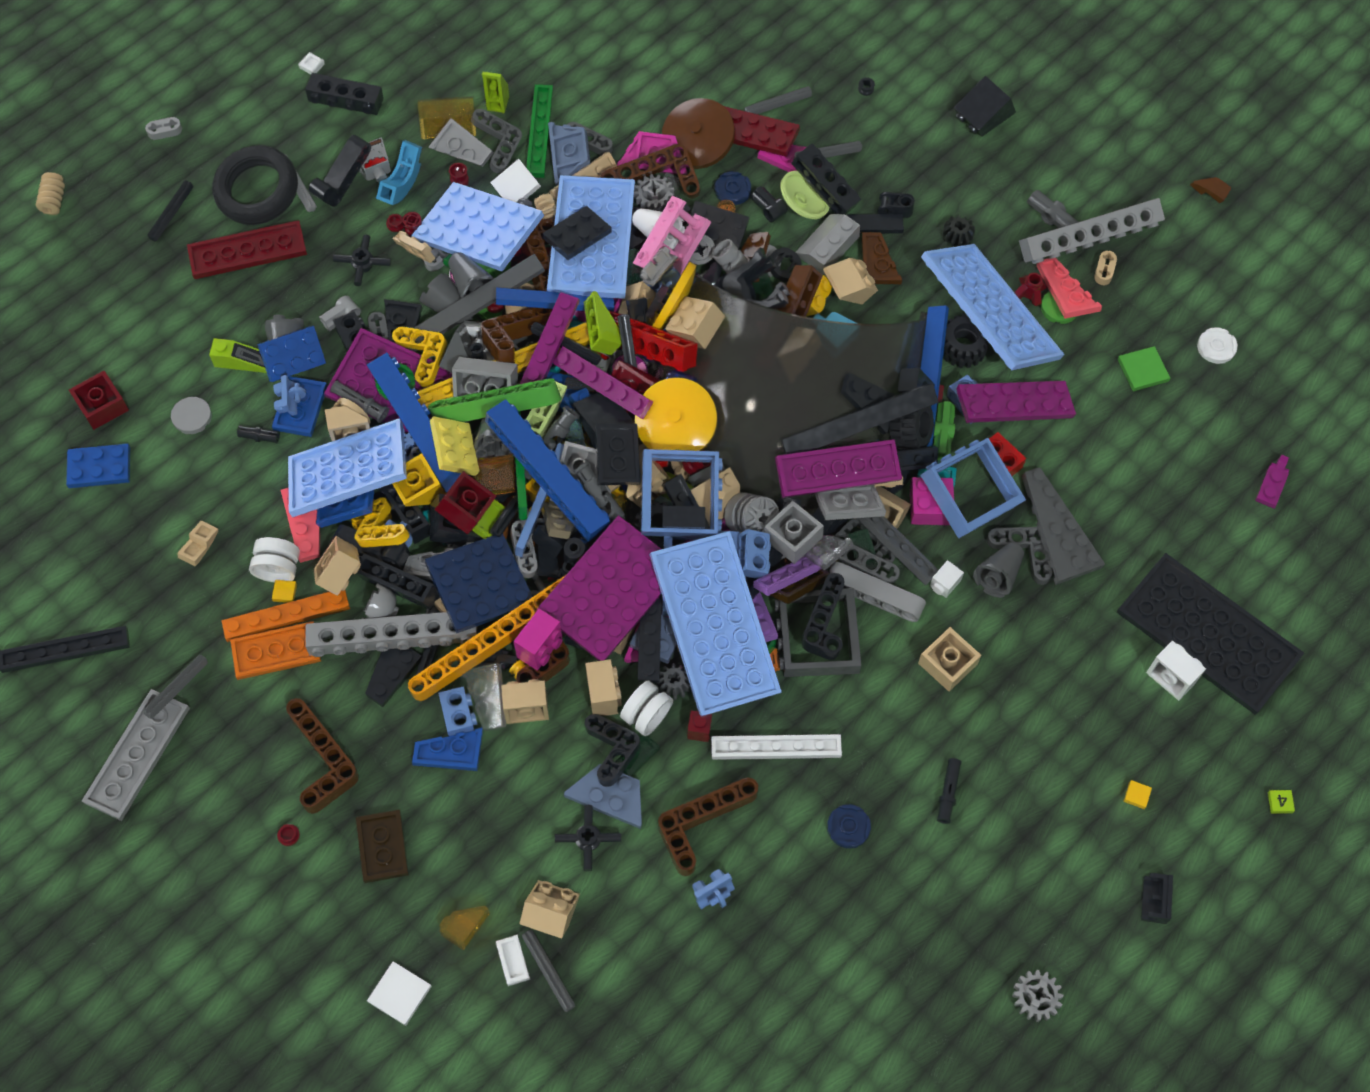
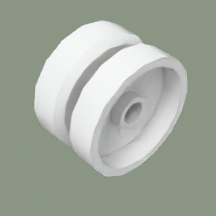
M266 537L256 540L252 552L254 557H252L249 566L250 573L261 580L275 583V580L293 581L297 569L295 564H297L300 555L299 547L294 543L279 538Z
M649 680L645 681L630 696L621 711L620 717L629 725L636 723L635 729L643 736H648L665 718L673 704V699L665 692L658 694V687Z

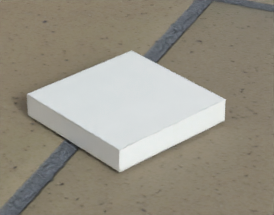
M519 159L490 182L502 198L516 203L520 198L527 199L541 187Z
M392 962L367 1002L406 1026L432 986L397 963Z

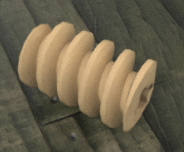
M50 172L42 175L36 200V207L39 211L48 215L59 214L64 193L63 189H65L61 175Z

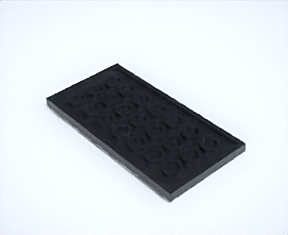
M1167 553L1161 557L1116 612L1165 648L1171 641L1183 646L1191 657L1198 659L1203 667L1206 668L1202 674L1204 678L1254 715L1260 711L1304 654L1299 648Z

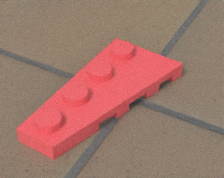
M1056 258L1044 259L1043 262L1037 263L1036 267L1064 319L1101 311L1102 305L1099 302H1094L1092 295L1080 287V282L1077 279L1071 278L1069 271Z
M289 488L282 489L281 494L294 544L300 549L299 562L302 563L320 558V527L316 524L317 509L292 517L289 513Z

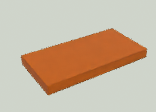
M314 621L230 639L237 680L321 662V657L309 656L306 649V624L314 623Z

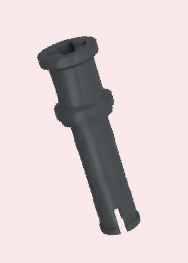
M335 381L331 387V392L354 402L366 414L374 417L378 423H382L389 413L388 407H382L375 403L373 398L367 399L339 381Z

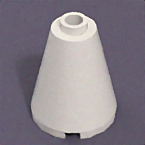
M640 208L633 214V225L648 238L662 212ZM678 216L673 226L684 233L685 227L682 226V221L684 222V220ZM668 233L663 243L671 248L672 246L676 247L679 240Z

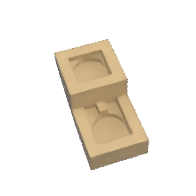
M200 521L189 533L190 539L177 553L178 558L196 566L213 543L218 533V528Z

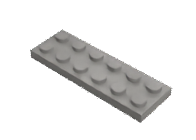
M151 689L85 794L82 802L122 821L188 713L189 706L172 699L153 719H150L144 715L143 710L160 694Z

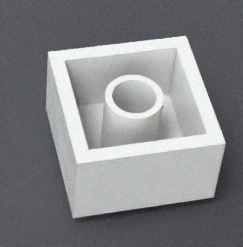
M1171 641L1155 658L1146 673L1179 701L1195 685L1206 668L1203 667L1198 659L1191 657L1183 646Z

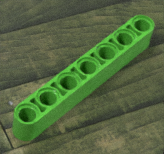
M551 378L437 400L431 403L428 408L432 417L465 422L485 418L488 410L505 399L510 405L513 404L518 411L556 404L561 400V395L555 380Z

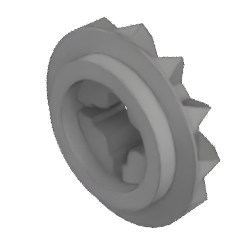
M704 235L699 243L701 247H705L703 257L699 252L695 253L694 251L689 260L697 265L706 264L713 258L712 252L715 244L710 237Z

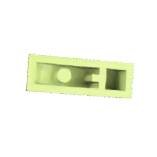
M556 382V385L560 392L561 400L553 405L531 409L526 418L534 433L539 434L542 439L551 427L567 390V386Z

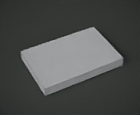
M874 485L814 493L825 520L885 516L886 509Z

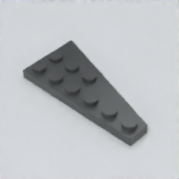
M1039 467L1025 472L1022 475V480L1027 496L1031 498L1033 504L1031 509L1033 515H1036L1038 520L1036 525L1044 550L1048 552L1050 558L1049 566L1055 574V585L1102 569L1105 565L1104 561L1042 469Z

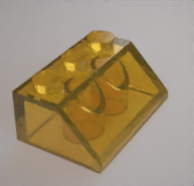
M474 96L422 99L418 101L421 139L436 138L450 118L470 134L476 136V127L471 122V117L475 111Z

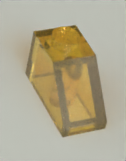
M479 906L454 911L450 916L447 915L442 920L439 931L444 938L464 951L489 916V909L486 906Z

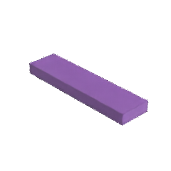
M814 551L799 559L795 564L790 563L755 580L754 588L769 596L829 566V559Z

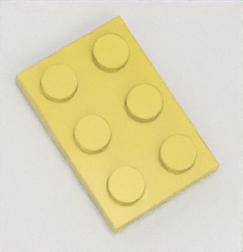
M433 416L430 420L439 470L456 473L464 471L468 475L476 476L479 473V466L470 424Z

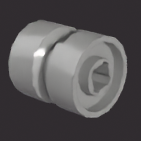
M730 239L720 242L712 252V257L722 266L727 274L740 268L748 261L746 256L738 250L737 246Z

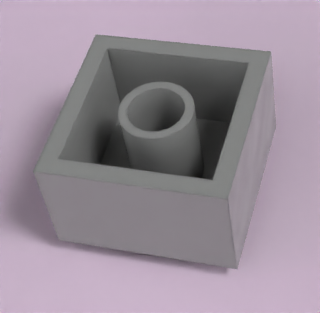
M792 501L764 527V533L770 534L771 545L795 564L823 538L824 525Z

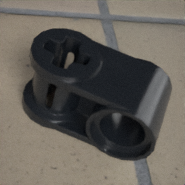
M892 192L880 194L879 200L881 203L878 208V214H903V218H909L913 215L915 199L911 194Z

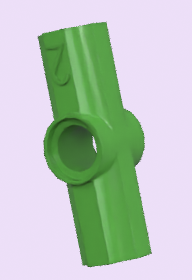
M949 401L938 403L933 446L938 447V461L950 454L951 443L954 438L955 405Z

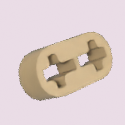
M1104 251L1099 257L1094 279L1100 285H1108L1111 282L1117 261V256L1114 252ZM1106 258L1109 259L1108 265L1105 264ZM1103 271L1106 272V278L1102 277Z

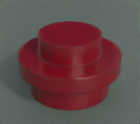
M399 214L390 215L386 222L387 228L392 232L403 230V217Z
M286 824L279 829L277 838L282 845L292 846L298 842L300 832L295 825Z

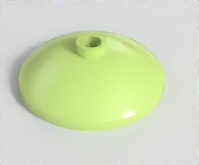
M798 171L788 172L782 178L780 185L782 196L795 213L809 219H820L828 212L829 206Z

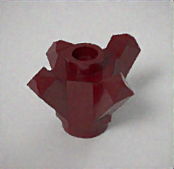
M1030 273L1029 275L1019 277L1022 285L1014 292L1019 299L1022 297L1031 299L1032 304L1035 306L1041 305V291L1047 288L1042 276L1038 273Z

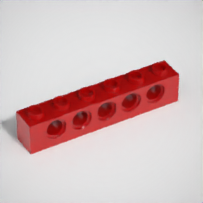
M609 311L619 327L618 316L621 314ZM630 318L635 354L646 356L649 360L659 361L664 366H672L675 370L681 372L696 367L698 343Z

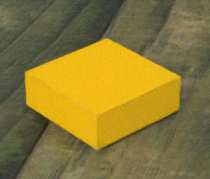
M275 580L272 594L273 602L289 603L294 601L297 588L296 581Z
M1131 780L1123 802L1145 809L1152 788Z

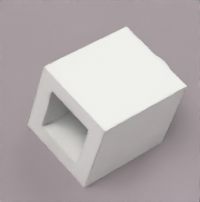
M947 560L932 577L930 586L935 593L947 598L961 582L964 572Z

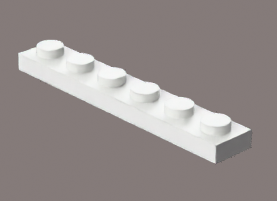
M841 734L712 736L711 738L712 760L841 758L842 756Z

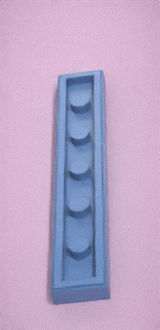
M562 443L557 444L555 449L559 462L564 448ZM542 487L539 488L517 542L516 556L523 557L546 500L547 494Z

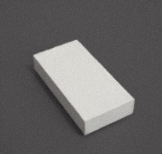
M518 935L496 941L507 985L511 986L530 980Z

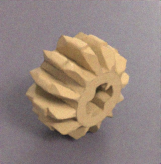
M548 193L535 198L536 209L543 212L544 217L542 219L555 218L556 204L552 195Z

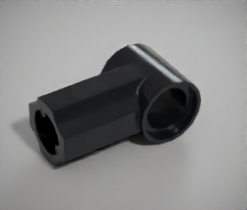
M764 187L756 188L751 195V199L763 210L764 216L771 223L788 212L785 202L780 198H774Z

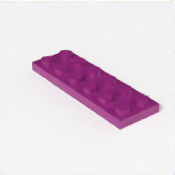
M1066 381L959 384L956 388L966 423L1074 418L1076 415Z
M895 439L775 457L782 498L902 480Z

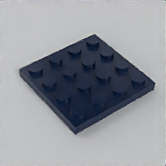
M503 534L501 537L494 535L425 559V565L456 634L502 618L533 597Z

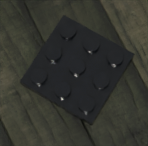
M695 201L691 216L693 217L694 214H697L711 221L704 235L712 239L715 247L720 242L730 239L740 250L750 218ZM698 244V249L695 251V253L699 252V254L703 257V250L705 249V247H701V245ZM712 258L706 265L711 266V264L716 262L715 259Z

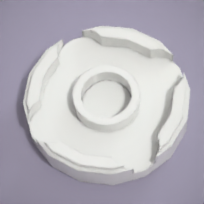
M1218 327L1209 328L1202 333L1197 344L1201 356L1207 361L1216 364L1230 361L1237 352L1238 346L1236 338L1231 336L1229 331Z

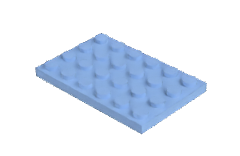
M453 182L411 236L415 237L420 243H427L430 247L450 254L462 252L476 263L503 271L544 215L541 210Z
M400 418L289 456L288 486L290 515L292 517L302 515L407 479L404 431Z

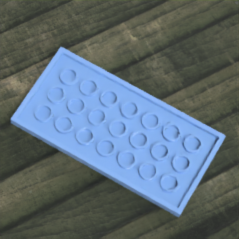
M560 175L554 226L585 206H588L612 227V233L570 260H567L552 247L547 291L590 296L593 291H596L600 297L625 299L635 180Z
M975 244L925 251L921 258L925 261L926 266L932 270L938 281L944 285L948 293L956 300L959 307L968 315L971 322L976 325L982 336L988 340L994 351L999 354L1011 371L1060 360L1064 356L1061 349Z
M728 531L651 552L649 555L699 714L705 716L781 693L731 532Z

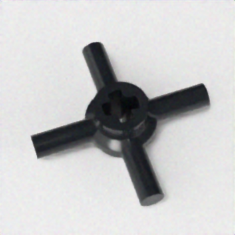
M363 235L361 248L354 250L352 256L333 255V262L351 263L353 268L356 269L355 286H361L363 274L370 271L372 265L391 266V259L373 257L368 251L371 238L369 235Z
M584 805V825L576 831V834H555V843L576 842V845L581 850H584L583 870L592 871V850H595L601 842H621V833H600L599 829L593 826V805ZM586 835H591L590 841H585Z

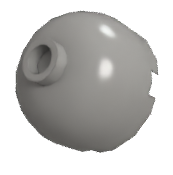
M377 583L376 588L379 589L378 591L373 590L364 610L367 617L362 616L361 619L396 616L399 607H396L397 599L394 592Z

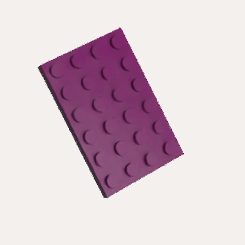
M360 328L324 395L336 402L339 398H342L331 392L333 383L339 381L367 399L373 398L375 403L382 407H388L389 413L382 423L399 419L400 417L391 403L379 395L376 388V379L367 367V364L388 353L390 358L395 357L398 363L410 368L415 377L422 355ZM429 358L427 359V363H428V364H431V363L434 362L433 360H431V359H429ZM439 367L432 385L452 378V373ZM415 380V390L417 392L427 388L421 387ZM431 414L428 415V418L430 420L432 419ZM403 424V429L405 431L404 433H409L405 425Z
M618 515L537 610L541 609L560 621L561 631L598 661L606 660L662 595L649 555L651 552L661 550V548L644 535H641L637 529Z

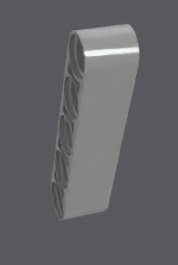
M834 562L829 570L830 574L839 573L843 576L845 581L843 589L854 588L855 598L908 621L917 622L926 605V601L920 596L843 563ZM832 584L831 587L835 589L836 584Z

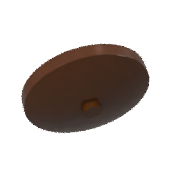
M697 98L685 101L671 111L664 122L662 134L676 136L678 144L684 145L687 149L693 168L702 169L716 164L727 155L734 142L735 126L730 113L722 104L711 99Z

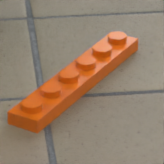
M341 590L338 596L331 592H326L221 621L225 639L229 642L230 639L266 632L349 610L350 606L346 590Z

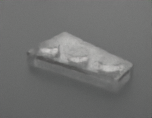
M495 663L470 669L462 676L466 678L469 687L467 689L475 701V710L483 730L490 731L506 727L501 685H503L501 664Z

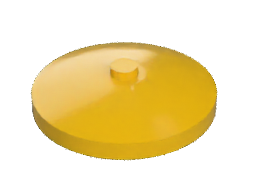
M689 261L660 314H658L654 321L653 327L661 330L664 329L684 297H688L697 265Z
M668 378L655 383L645 391L643 396L653 401V404L644 419L635 415V424H637L638 436L648 449L702 451L707 447L716 431L717 411L711 396L701 385L685 378Z

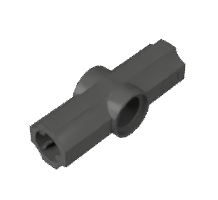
M1035 190L1027 200V203L1041 214L1043 221L1048 225L1054 224L1061 228L1078 223L1075 218L1066 212V208L1061 202H1053L1039 190Z

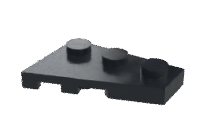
M395 648L381 652L365 692L366 696L381 707H384L420 663L422 656L411 648L406 650Z

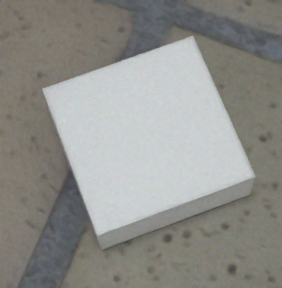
M309 52L298 65L300 69L312 74L317 73L325 63L323 59Z

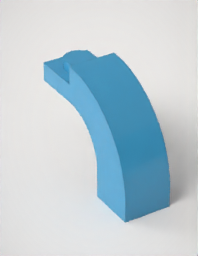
M407 140L402 141L397 165L387 179L380 181L376 199L390 205H395L405 198L420 170L421 146Z

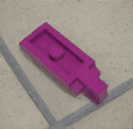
M1281 454L1277 464L1272 463L1269 466L1255 501L1273 509L1276 507L1289 475V469L1285 468L1289 457Z

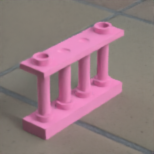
M671 196L633 263L641 268H644L649 261L655 265L656 262L653 260V257L660 248L665 246L670 250L669 254L678 257L673 266L682 274L710 226L711 221L697 214H694L692 217L683 210L686 202ZM678 216L689 223L684 233L673 226ZM668 233L679 240L674 250L663 243Z

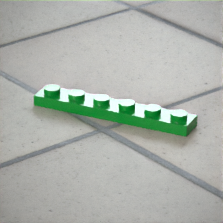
M535 84L526 168L536 178H545L549 139L548 123H550L553 85Z

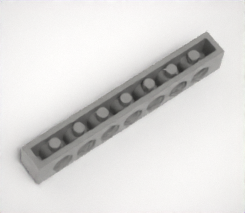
M1157 198L1019 240L1024 261H1032L1033 264L1043 262V257L1049 256V259L1059 257L1062 251L1068 254L1077 251L1076 247L1082 246V249L1094 246L1093 242L1098 241L1099 244L1110 241L1109 237L1115 236V239L1126 236V232L1130 230L1131 234L1143 231L1142 227L1146 225L1147 229L1159 226L1158 222L1165 220L1160 199ZM1058 239L1061 240V246L1058 243ZM1042 243L1045 246V251L1042 250Z
M447 612L306 624V649L309 656L321 657L325 654L343 655L347 652L365 653L371 650L383 652L395 648L400 650H406L410 647L428 648L431 645L450 646L455 643L463 644L477 635L478 626L456 634L455 631H451L454 627ZM433 629H439L436 633H430ZM412 631H418L415 635L409 634ZM393 632L397 633V634H396L395 636H393V637H389V636H388L390 633H393ZM375 634V637L367 638L369 635ZM354 636L353 639L346 640L347 637ZM328 638H333L330 642H324Z

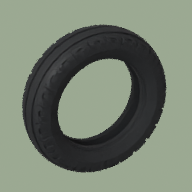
M264 145L244 147L233 152L231 156L229 155L218 167L212 183L213 197L220 211L229 219L245 225L263 224L279 217L292 204L297 193L298 177L293 163L281 151ZM255 166H269L278 171V186L273 194L264 201L245 205L232 199V185L236 178L245 170Z

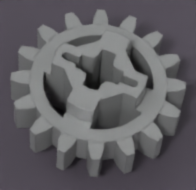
M653 174L650 175V178L644 176L643 181L638 180V185L634 187L636 204H641L643 209L645 207L649 210L657 209L665 204L671 196H674L672 182H667L666 177L660 179L659 174L656 178Z
M1036 970L1034 975L1028 971L1026 978L1022 975L1019 977L1020 983H1015L1013 987L1018 991L1012 994V997L1018 998L1014 1006H1021L1022 1008L1019 1013H1028V1020L1035 1016L1036 1022H1039L1042 1016L1046 1021L1050 1019V1014L1055 1016L1058 1013L1055 1008L1060 1009L1062 1007L1058 1000L1064 997L1063 994L1058 993L1062 988L1061 985H1054L1056 978L1048 979V972L1041 976L1039 970ZM1038 981L1037 985H1026L1030 982ZM1036 992L1040 993V1000L1036 999ZM1040 1006L1049 1007L1045 1010H1037Z

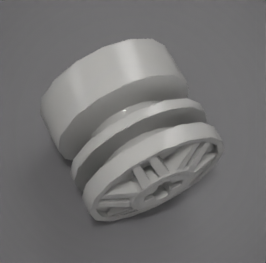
M738 493L728 501L724 518L730 531H740L741 533L751 529L764 532V527L779 514V509L774 500L768 497L751 493Z

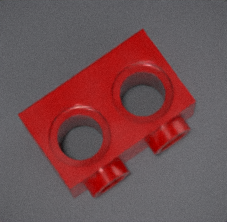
M999 432L989 438L1003 463L1011 465H1005L1011 476L1023 468L1026 458Z

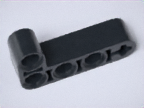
M352 135L324 181L319 178L314 179L309 185V192L332 207L337 206L371 151V144L357 135Z
M341 524L338 526L330 544L335 536H338L357 547L360 559L363 554H367L403 571L408 557L411 556L405 543L390 546L361 547L354 538L357 530Z
M831 573L827 576L801 641L804 650L828 660H834L839 656L843 644L840 637L826 631L845 583L843 576L839 573ZM832 584H836L834 592L830 591ZM822 601H829L831 606H825ZM815 619H821L824 623L818 624L815 622ZM807 637H814L817 641L810 642ZM827 645H834L836 650L828 649Z

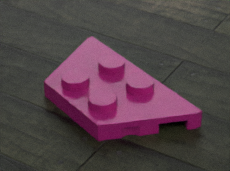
M639 131L622 159L618 161L617 166L678 144L676 136ZM677 150L674 153V156L676 158H681V151ZM659 157L656 162L664 164L667 159ZM646 163L639 166V169L643 171L649 168V165ZM675 167L659 172L677 175ZM686 167L681 169L680 173L682 175H688Z

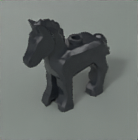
M761 247L755 252L750 261L721 276V265L716 262L711 264L707 273L699 279L698 284L692 285L696 289L700 298L703 297L707 301L711 299L717 300L726 295L728 307L733 309L742 322L748 325L767 321L766 314L768 315L774 310L786 307L785 305L789 304L787 296L790 293L787 286L782 282L776 285L774 292L765 300L758 301L752 283L777 268L771 256L766 257L765 251Z

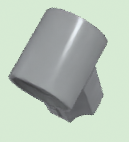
M346 295L338 299L335 307L319 318L323 326L331 331L335 328L334 319L355 311L358 317L361 310Z

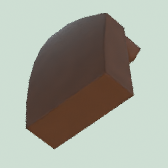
M1217 177L1196 180L1190 184L1201 195L1206 192L1218 203L1223 202L1231 190L1228 184Z

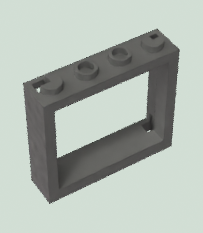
M854 588L843 589L838 600L844 601L850 661L791 663L786 603L775 599V612H779V618H776V630L781 633V638L777 640L778 650H782V657H779L780 669L784 671V677L860 674L861 656ZM812 590L792 603L817 602L821 590Z

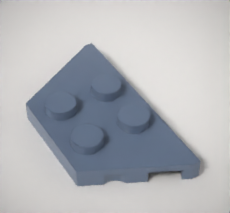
M552 122L548 123L556 186L559 185L560 175L572 176L590 164L587 131L583 127H571L565 124L558 126Z
M599 764L564 792V797L582 805H593V809L639 829L642 827L640 780L622 773L613 786L604 787L597 778V771L601 766ZM611 771L609 772L608 775H604V774H603V777H604V778H606L607 776L611 777Z

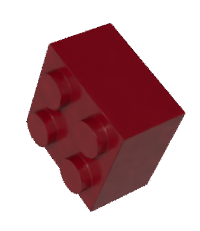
M105 371L69 389L73 399L93 430L129 411L123 398Z
M463 471L434 510L466 534H469L496 498V495Z

